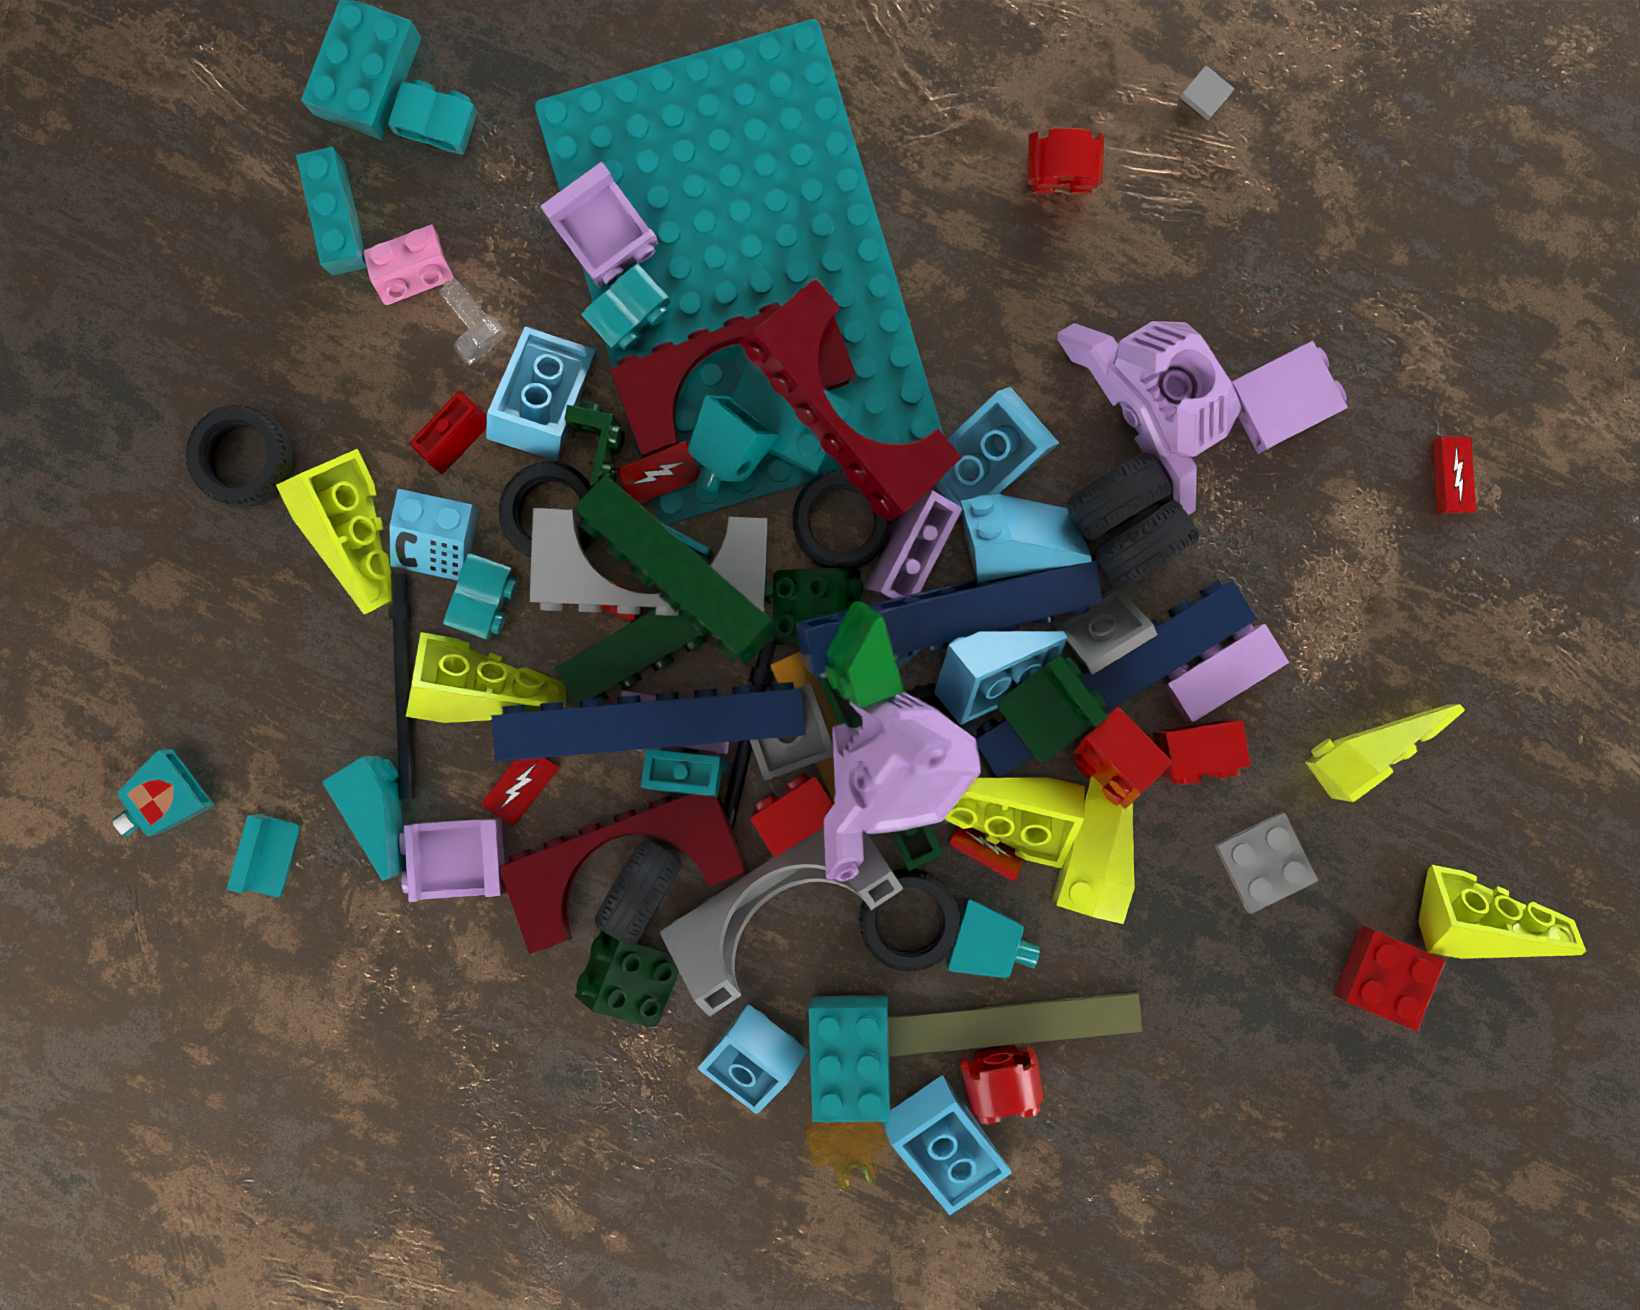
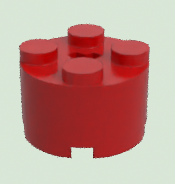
M1076 128L1049 129L1048 137L1039 139V131L1029 134L1027 183L1032 186L1033 194L1050 195L1055 193V188H1070V195L1085 196L1091 195L1092 189L1097 188L1098 185L1103 183L1104 134L1099 133L1094 139L1092 138V130Z
M1017 1044L993 1046L974 1052L976 1060L967 1063V1058L961 1061L960 1067L969 1110L972 1114L979 1117L980 1123L993 1124L1002 1120L1004 1116L1017 1114L1020 1117H1030L1040 1112L1039 1104L1044 1100L1045 1096L1037 1055L1033 1047L1026 1046L1027 1052L1018 1051Z

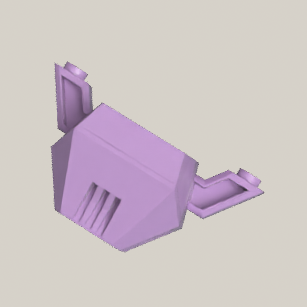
M1152 321L1120 340L1119 344L1110 335L1076 323L1058 332L1057 340L1070 360L1089 368L1113 406L1118 403L1123 409L1124 418L1139 433L1134 439L1142 452L1152 454L1161 466L1162 471H1164L1167 480L1170 481L1172 486L1170 495L1162 500L1163 504L1172 500L1179 502L1188 515L1196 511L1197 465L1192 457L1197 456L1228 436L1241 410V405L1232 382L1202 336L1186 322Z
M905 692L862 708H858L850 702V705L862 716L863 725L858 727V729L850 728L846 723L833 726L836 794L834 797L835 803L824 817L827 880L837 879L838 881H846L858 874V867L864 860L863 830L867 834L901 831L942 822L981 773L975 738L936 709Z

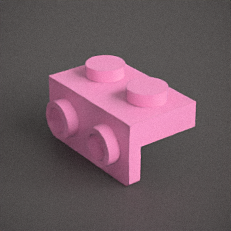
M433 224L363 250L370 281L385 305L395 303L453 280V274L445 260L440 240Z

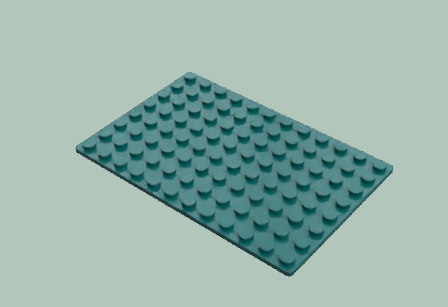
M817 20L803 21L543 98L536 102V113L559 190L562 191L597 164L603 162L611 173L616 185L647 227L652 229L659 243L655 247V253L639 265L668 296L671 303L666 308L669 312L658 324L652 326L649 323L639 332L641 338L627 351L621 348L615 353L605 342L612 368L617 367L616 362L624 357L638 355L641 358L653 353L652 349L662 343L673 342L674 345L688 341L687 336L695 331L707 328L712 332L723 328V323L730 318L743 315L747 319L758 315V310L768 304L779 302L780 306H782L816 277L840 307L834 316L857 375L856 383L830 392L852 403L851 412L845 423L859 434L886 444L898 445L916 442L937 428L943 434L826 44ZM635 261L633 264L624 269V271L627 272L630 268L636 265L637 262ZM583 268L593 302L610 289L612 285L607 286L604 284L598 288ZM741 345L728 347L710 355L686 379L676 406L675 422L679 443L687 441L690 444L706 395L732 397L750 362ZM630 426L639 459H642L643 457L640 453L635 436ZM767 452L750 476L744 481L722 480L716 492L707 491L700 487L697 482H694L651 501L657 520L669 525L807 484L815 476ZM828 456L819 475L827 471L843 468L833 457ZM695 459L701 473L704 466Z

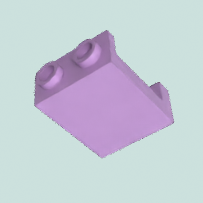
M603 162L597 164L540 206L547 219L598 288L604 284L607 286L614 284L625 273L624 269L635 261L640 264L649 259L655 253V247L659 245L652 229L647 227L616 185L611 173Z
M1313 341L1232 381L1241 405L1238 417L1257 454L1348 408L1345 403L1347 399L1346 393L1342 385L1338 381L1333 380L1327 369L1329 361L1325 352L1321 348H1317Z
M502 819L456 820L414 823L404 826V833H400L399 848L401 855H406L407 870L402 872V889L404 893H408L409 902H417L422 899L478 895L492 897L501 896L507 892L499 867L505 865Z

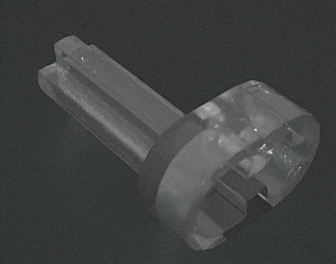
M455 278L451 282L449 280L443 284L444 287L439 290V293L469 329L457 339L453 347L466 364H473L497 347L506 337L507 331L496 317H487Z

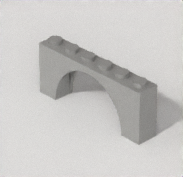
M533 508L530 602H540L539 610L563 611V603L578 604V612L601 613L602 605H616L617 613L640 614V607H656L655 615L679 616V609L674 612L660 599L659 595L661 593L643 594L626 590L612 583L595 568L581 544L577 529L576 512L574 510ZM729 517L724 542L717 557L710 566L764 612L767 518Z
M822 827L777 857H770L766 863L749 874L738 878L734 884L717 895L706 899L702 905L685 916L674 920L670 926L660 931L694 1002L709 1017L742 996L735 976L737 945L750 918L774 895L799 884L828 882L853 891L873 910L903 890V887L870 835L863 830L864 860L858 867V874L852 879L846 881H838L837 879L827 880L824 827Z

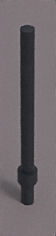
M398 573L391 574L392 604H388V619H392L399 797L400 799H415L412 718L406 717L411 689L408 619H412L411 603H407L406 574Z
M770 640L759 651L756 666L751 667L748 681L752 682L751 685H755L756 692H765L766 686L771 684L773 671H770V665L772 664L776 641ZM750 740L738 741L724 808L733 831L752 752Z

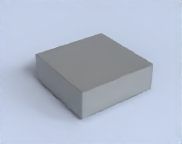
M1206 65L1185 89L1180 98L1209 121L1235 88Z

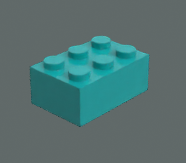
M339 0L301 101L314 116L383 141L400 84L405 82L422 39L413 22L356 0Z
M888 995L812 996L809 1005L812 1122H890L891 1087Z

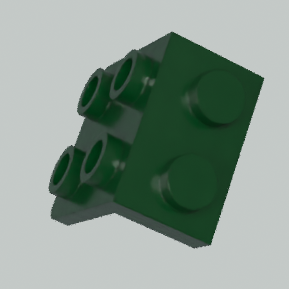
M579 401L578 407L567 405L564 420L573 430L600 436L590 481V490L605 474L615 482L617 468L613 467L615 453H621L625 431H621V425L614 415L601 410L600 405Z
M842 568L776 571L773 578V591L775 592L773 595V623L778 632L774 635L773 641H776L777 645H800L796 622L849 610L851 604L860 601L863 594L861 571Z
M1061 655L1054 657L1003 696L997 703L999 711L1035 758L1041 762L1049 760L1090 727H1096L1108 718L1103 711L1107 707L1105 701L1094 688L1089 691L1079 680L1083 676L1081 670L1069 657L1066 660Z
M601 930L599 936L592 943L591 956L585 972L578 978L575 997L592 1012L649 1027L656 1026L660 1021L679 973L670 952L639 943L626 945L605 933L604 930Z

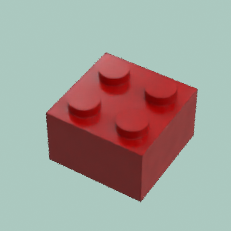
M1119 707L1096 726L1072 754L1076 759L1075 764L1078 769L1089 778L1093 776L1103 786L1102 792L1105 797L1114 805L1118 806L1120 804L1124 809L1129 807L1174 763Z
M1221 720L1152 732L1154 743L1174 762L1160 776L1171 778L1172 783L1185 785L1202 782V774H1208L1209 777L1217 776V778L1240 775L1239 768L1251 766L1243 720Z
M806 772L785 785L788 792L778 798L774 793H771L754 804L753 808L756 812L751 815L750 820L774 858L824 827V817L834 802L816 774L809 778Z
M1361 925L1333 995L1347 1003L1418 1031L1446 960Z

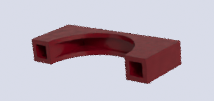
M815 277L743 338L739 344L745 350L749 361L758 366L770 380L773 390L778 395L784 397L795 410L798 420L806 427H809L819 439L822 449L843 468L847 479L867 497L874 512L888 522L906 513L962 457L938 428L921 437L916 442L898 445L886 444L859 434L839 417L824 392L819 374L818 354L823 332L832 316L840 307Z
M779 302L760 308L758 315L747 319L743 315L730 318L723 323V328L710 332L707 328L695 331L687 336L688 341L674 345L673 342L662 343L652 349L653 353L641 358L638 355H630L616 362L617 367L610 369L643 458L679 443L675 422L676 406L681 389L691 372L703 360L715 352L740 345L739 342L781 307ZM834 315L823 332L818 354L821 383L823 389L828 392L856 383L857 376Z
M685 794L686 796L674 801L671 800L670 796H665L648 803L650 806L648 811L636 814L635 809L628 810L614 816V824L601 828L600 823H595L579 829L580 837L566 841L565 837L561 836L543 843L545 850L531 855L528 849L509 856V864L499 867L528 953H537L573 939L568 920V904L575 877L585 861L596 850L617 838L634 834H647L671 842L683 850L695 862L708 886H713L747 873L745 861L720 794H718V797Z

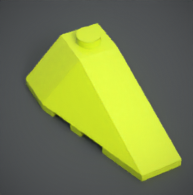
M358 449L277 484L276 487L292 519L363 614H367L392 601V573L388 554L382 549L379 533L380 530H383L381 517H376L373 497L376 496L375 484Z
M420 633L406 717L450 723L492 720L491 715L502 714V707L525 705L526 712L541 711V703L563 702L565 709L567 689L561 681L528 667L517 669L501 662V656L492 652L489 656H485L469 649L470 643L461 639Z
M1447 704L1343 737L1333 742L1331 739H1327L1311 751L1314 756L1305 763L1332 799L1355 802L1394 772L1389 766L1390 764L1398 763L1403 759H1409L1417 752L1415 743L1419 739L1424 742L1435 737L1465 710L1461 704Z
M1092 776L1088 778L1085 788L1084 821L1064 865L1060 869L1051 901L1056 906L1078 913L1124 924L1135 889L1133 803L1126 809L1120 804L1118 806L1114 805L1103 794V786Z
M1049 777L976 778L944 819L963 829L972 827L986 834L985 840L994 845L1002 842L1014 848L1015 855L1024 860L1062 868L1084 821L1085 786Z
M1436 865L1429 867L1418 920L1428 953L1469 959L1583 955L1586 952L1573 919L1535 902L1525 905L1510 898L1509 891L1497 886L1492 890L1476 883L1477 876L1466 871Z

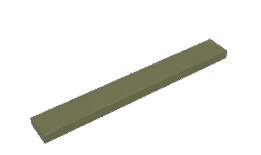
M1137 992L888 1016L890 1057L1143 1032L1139 994Z

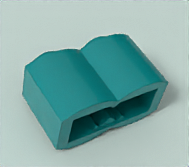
M413 80V83L401 82L388 125L394 134L464 155L476 120L477 111L474 104L470 103L471 99L456 91H449L448 95L437 93L432 85L424 81Z
M637 263L625 272L610 289L594 300L581 315L616 353L621 348L624 351L632 348L641 338L639 332L649 323L654 326L663 320L669 312L666 307L671 302L668 296Z
M468 553L443 624L489 640L492 639L494 634L499 635L506 620V614L502 612L506 598H513L518 586L519 578L514 577L516 569Z

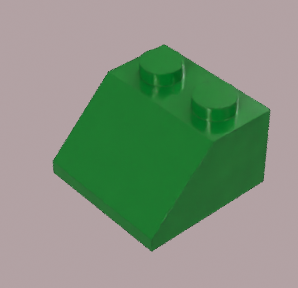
M861 601L852 603L826 652L830 665L825 667V672L833 689L837 688L843 699L848 698L858 708H862L903 693L904 690L883 617Z

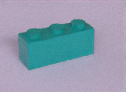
M333 146L297 154L296 158L320 265L332 276L367 268L363 250H365L345 160Z

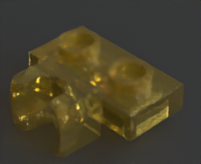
M830 1122L803 1131L814 1169L833 1164L841 1192L848 1190L850 1186L848 1173L853 1168L863 1170L867 1181L870 1183L878 1180L870 1152L887 1146L880 1122Z

